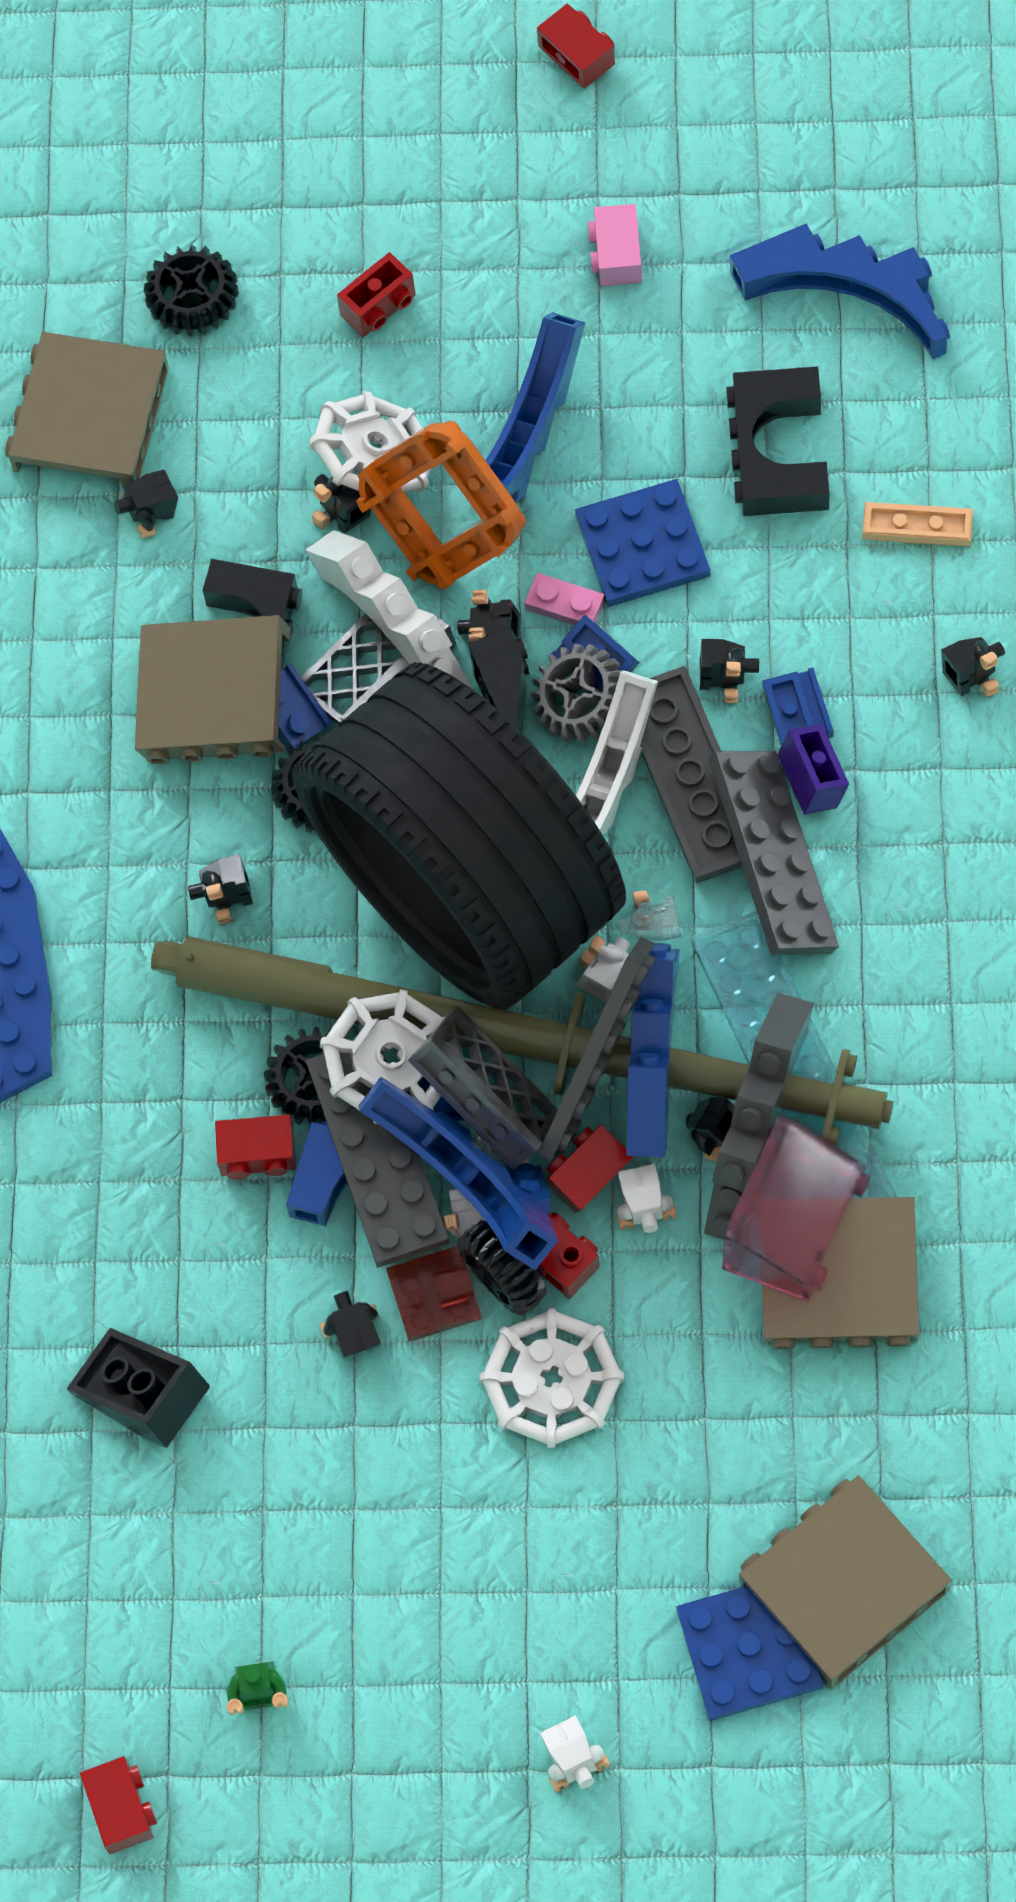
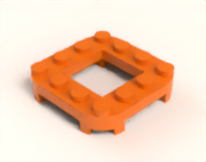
M454 421L433 423L424 427L377 457L357 476L359 478L360 498L356 502L361 512L363 513L371 508L411 563V566L405 571L406 574L413 581L420 578L430 584L438 585L439 590L451 586L457 579L492 558L501 556L518 539L522 528L526 524L524 515L520 512L511 495L472 441ZM442 464L482 519L444 544L439 541L401 488L427 470L434 469Z

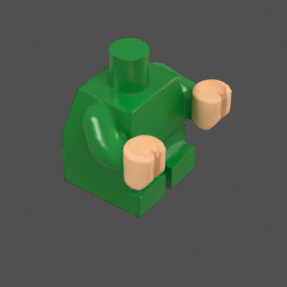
M274 1662L235 1667V1674L231 1677L227 1688V1710L230 1715H235V1713L242 1714L244 1710L258 1709V1704H262L263 1708L274 1706L275 1709L289 1706L285 1682L276 1671Z

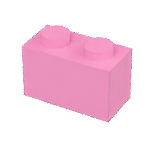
M636 204L594 207L595 221L588 222L589 242H597V252L590 253L592 273H599L600 286L642 283Z

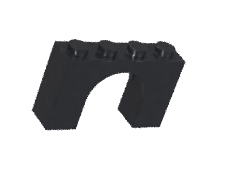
M818 366L733 373V386L726 387L727 407L735 408V418H729L730 440L737 439L738 450H731L733 471H740V481L734 482L735 503H742L743 516L829 510L830 493L827 461L798 464L776 463L764 457L754 444V438L758 431L773 420L785 417L821 415Z
M211 559L202 590L206 606L240 612L252 617L279 615L290 626L291 639L293 632V621L290 620L293 609H299L302 598V589L297 586L295 574ZM283 652L281 656V670L283 669L285 659Z

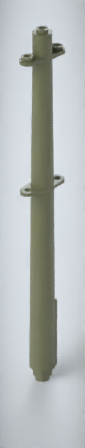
M186 936L183 944L165 940L163 942L157 941L151 958V969L162 974L176 976L178 987L333 1019L340 1018L348 1006L347 1001L353 997L357 999L398 993L400 989L407 990L409 996L442 1017L446 1016L451 1009L458 1005L504 1054L558 1064L554 1083V1094L563 1095L570 1068H577L594 1031L580 1027L586 1001V994L583 993L576 994L569 1022L565 1024L334 973L330 966ZM394 1009L370 1012L369 1014L372 1019H378V1021L386 1020L388 1017L394 1016ZM404 1012L403 1018L421 1030L427 1026L408 1012ZM454 1021L457 1035L465 1036L464 1031ZM620 1036L617 1044L614 1045L609 1054L611 1058L603 1074L628 1078L631 1038ZM671 1047L669 1087L736 1100L750 1065ZM842 1049L834 1084L791 1075L779 1108L826 1118L820 1143V1151L828 1153L829 1149L835 1151L837 1149L841 1128L835 1127L836 1120L880 1129L882 1122L889 1124L894 1101L887 1100L888 1092L845 1083L846 1076L853 1078L857 1062V1055L850 1054L851 1050Z

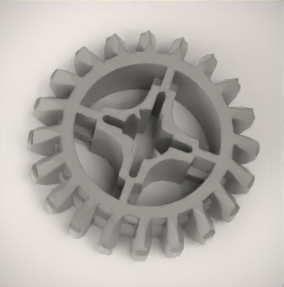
M574 644L572 653L566 647H561L560 658L555 657L553 654L548 655V659L551 662L548 668L543 665L538 666L539 671L544 674L542 679H532L533 684L539 688V690L530 694L531 698L538 702L533 707V710L537 715H542L539 722L544 727H549V732L554 736L561 734L562 738L566 741H572L575 736L579 742H585L587 734L594 739H599V728L604 726L617 682L622 670H618L620 663L615 658L610 659V654L603 649L598 652V648L591 644H588L585 650L582 645ZM595 669H598L602 675L604 683L603 692L595 688ZM573 672L569 678L563 680L568 674ZM582 688H584L590 694L583 693L581 696L577 694L578 698H576L570 692L577 693L578 690L582 691ZM557 694L564 697L563 708L566 709L564 718L561 717L557 709ZM596 706L593 711L586 715L590 708Z

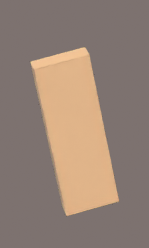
M865 502L862 540L970 547L973 509Z

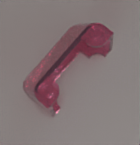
M780 1115L728 1223L724 1236L722 1269L809 1301L814 1288L820 1290L824 1284L828 1268L823 1267L824 1254L849 1199L855 1198L856 1195L862 1197L867 1189L870 1175L865 1174L866 1165L798 1121Z

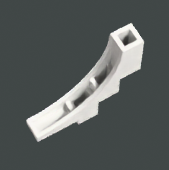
M333 530L305 550L322 580L335 586L355 602L384 632L409 665L414 662L426 663L454 676L473 689L449 648L452 646V643L436 615L421 610L416 606L402 579L385 573L382 570L367 542Z
M624 670L620 673L601 735L584 779L576 794V797L587 810L602 835L613 825L622 791L633 781L642 749L640 744L658 684L656 680Z

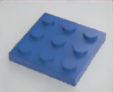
M678 479L575 509V516L602 593L605 594L607 607L711 577L706 556Z
M747 1586L676 1606L709 1721L823 1689L818 1667Z

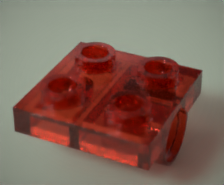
M458 1246L386 1268L409 1342L482 1319L471 1279Z

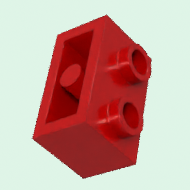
M568 3L537 27L538 47L584 89L615 65V45L612 39L605 32L599 33L592 26L585 13L580 10L576 11Z
M390 252L387 253L337 294L340 316L363 338L371 331L379 330L386 323L388 317L398 309L406 308L412 302L416 295L413 274Z
M290 1114L215 1121L217 1165L221 1176H227L230 1179H244L252 1173L265 1172L269 1176H280L286 1174L287 1170H296L294 1126Z
M602 1124L594 1130L589 1126L586 1127L572 1142L577 1148L568 1157L561 1153L546 1168L550 1173L545 1179L546 1184L575 1213L581 1211L634 1157L626 1156L627 1149Z
M553 1212L551 1215L548 1214L559 1241L536 1270L540 1273V1276L570 1300L600 1267L599 1255L597 1254L598 1248L585 1236L576 1237L568 1230L570 1228L569 1224L559 1214Z
M125 1756L80 1772L101 1839L109 1855L154 1838L151 1826L156 1825L157 1820L150 1801L142 1803L138 1789L145 1786L137 1764L130 1767Z

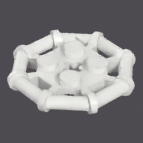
M363 391L361 395L335 403L331 401L324 403L320 407L321 416L316 431L310 438L309 443L311 450L318 453L333 476L332 482L338 487L344 485L359 491V478L357 477L359 473L377 457L410 437V435L412 436L423 429V427L415 417L416 411L411 407L405 409L374 397L372 392ZM359 410L361 411V413H358V414H354V415H350V414H349V413H352V412H355V411H359ZM380 415H385L389 417V420L387 421L379 417ZM334 423L343 428L341 434L330 433ZM371 440L374 444H381L382 446L381 448H375L369 444V441ZM332 449H339L346 460L344 465L341 464ZM431 469L401 487L405 493L424 491L429 486L428 477Z
M402 989L398 993L363 999L353 997L348 1000L347 1008L328 1035L322 1037L320 1041V1048L324 1051L331 1083L329 1092L334 1098H341L359 1110L358 1105L365 1096L352 1087L360 1081L369 1088H372L381 1076L404 1092H410L412 1097L434 1111L433 1107L441 1095L432 1085L424 1092L418 1085L423 1076L411 1065L408 1059L424 1044L445 1016L442 1017L409 996L407 990ZM394 1009V1016H390L386 1020L378 1021V1019H372L369 1014L370 1012ZM404 1012H408L427 1026L421 1030L403 1018ZM355 1021H359L363 1029L355 1040L345 1039V1035ZM392 1048L397 1049L399 1062L388 1064L383 1061L384 1056L380 1053L383 1049L385 1051H390ZM340 1053H351L354 1072L344 1076Z
M548 1308V1311L510 1327L503 1326L498 1331L500 1335L484 1372L479 1374V1382L484 1384L499 1422L497 1425L503 1431L509 1429L545 1443L548 1448H556L558 1443L595 1428L600 1430L605 1426L604 1419L618 1386L624 1382V1372L620 1371L604 1335L606 1330L601 1325L593 1326L557 1312L556 1308ZM545 1328L547 1329L548 1338L535 1340L527 1347L520 1340ZM557 1328L583 1339L578 1346L557 1339ZM593 1348L603 1369L602 1371L591 1372L587 1358L584 1356ZM512 1349L519 1355L512 1373L501 1372L508 1353ZM551 1370L558 1371V1376L562 1378V1382H554L551 1387L545 1386L546 1381L542 1375L545 1372L549 1373ZM592 1384L602 1385L592 1408L585 1403ZM513 1385L519 1403L510 1408L501 1386ZM526 1411L546 1418V1427L521 1417ZM569 1411L572 1413L579 1411L583 1416L557 1427L556 1419Z

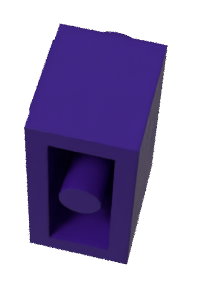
M818 724L789 730L777 756L803 814L837 809L848 789L849 782L823 725Z

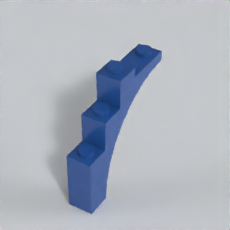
M806 223L730 255V274L745 301L771 292L793 289L829 290L852 295L879 306L899 319L920 339L933 359L946 354L947 339L950 338V333L945 321L942 318L938 320L933 312L935 307L928 292L929 278L932 277L931 268L926 258H920L914 247L878 262L873 247L871 245L866 247L860 235L824 249L820 236L818 234L813 235Z
M554 312L542 319L534 351L517 399L496 444L485 460L515 503L526 495L535 456L546 448L555 409L565 404L586 323Z
M666 943L654 944L650 955L656 959L647 978L644 979L641 987L638 989L641 992L632 1010L631 1058L628 1066L626 1156L665 1157L667 1150L671 1040L680 949H671V945Z
M380 1076L358 1105L360 1112L385 1128L433 1166L486 1220L498 1237L504 1251L536 1270L559 1241L544 1204L515 1186L506 1166L475 1146L468 1128L440 1110L438 1112L433 1111Z
M424 1077L418 1083L424 1092L431 1085ZM442 1096L433 1107L435 1112L440 1110L455 1121L464 1120ZM324 1121L323 1124L311 1123L286 1207L290 1218L326 1226L335 1203L348 1182L327 1122Z

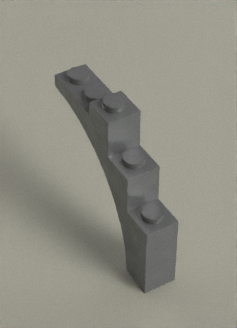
M777 993L755 1039L749 1071L736 1097L731 1126L718 1152L712 1180L714 1186L704 1234L741 1244L772 1129L792 1070L808 1034L814 1006L812 1002Z

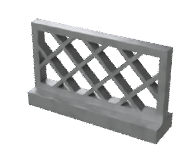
M365 613L301 678L307 687L315 680L328 679V691L312 694L327 716L339 725L356 708L366 703L371 695L409 664L403 656L397 661L384 663L383 650L397 648L390 640L383 641V631ZM439 618L441 626L452 643V646L449 647L452 650L456 646V642L450 625ZM377 630V642L358 644V637L364 631ZM377 651L378 664L358 666V653ZM352 654L353 667L333 669V662L339 656ZM378 673V680L372 686L359 687V675ZM353 676V688L334 690V678ZM353 698V705L343 715L334 709V700Z
M456 1005L449 1011L424 1044L410 1056L408 1061L512 1169H515L542 1145L541 1140L548 1132L558 1109L475 1022ZM454 1021L464 1031L465 1036L457 1035ZM460 1046L469 1049L471 1059L463 1057ZM481 1051L490 1058L491 1064L483 1062ZM487 1073L495 1076L497 1086L489 1084ZM507 1078L516 1085L517 1091L509 1089ZM513 1101L521 1102L523 1113L515 1111ZM533 1105H535L546 1116V1118L536 1117Z

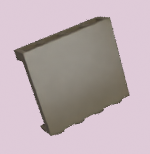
M42 332L39 344H34L31 351V365H33L30 375L26 374L23 380L22 394L24 399L22 406L18 405L15 410L14 426L16 428L14 436H9L6 442L5 455L10 459L13 472H19L21 463L117 478L121 480L124 489L128 483L137 480L142 474L169 371L165 351Z
M279 615L141 625L135 750L149 763L166 764L169 762V759L179 758L188 762H199L203 760V757L210 756L232 760L238 758V755L251 754L255 757L264 758L272 756L273 752H285V746L278 740L282 641H290V626Z
M915 1197L760 1200L764 1343H772V1349L795 1348V1342H810V1348L834 1347L833 1341H849V1347L863 1348L871 1347L874 1340H888V1346L891 1347L910 1346L911 1340H918Z
M859 1475L851 1482L848 1479H844L837 1484L830 1492L832 1497L822 1506L816 1503L808 1508L801 1515L800 1519L802 1522L791 1531L789 1528L780 1531L771 1540L770 1544L772 1547L762 1555L758 1552L751 1555L741 1565L740 1568L743 1571L739 1573L741 1586L745 1587L747 1585L819 1668L821 1678L831 1689L951 1590L952 1585L951 1578Z

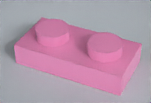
M537 573L524 605L525 610L572 625H576L584 614L596 623L605 602V594Z

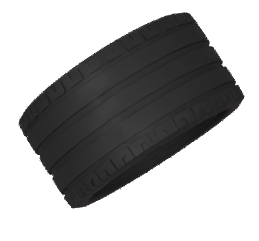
M414 662L398 672L371 695L366 703L361 704L339 724V727L333 728L293 766V782L304 812L328 851L357 889L392 929L432 968L462 992L488 1006L507 1010L515 1005L548 977L552 969L559 967L577 951L580 944L587 942L605 926L626 903V890L623 878L608 843L587 810L562 777L535 746L493 705L462 681L434 666Z

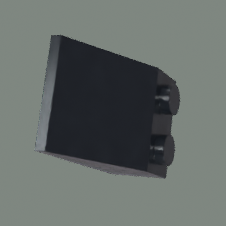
M510 628L470 642V658L473 676L482 697L522 733L526 700L525 676L530 674L525 660L528 659V655L521 638L515 640Z
M109 1328L69 1384L67 1390L139 1436L167 1448L210 1388V1385L189 1361Z

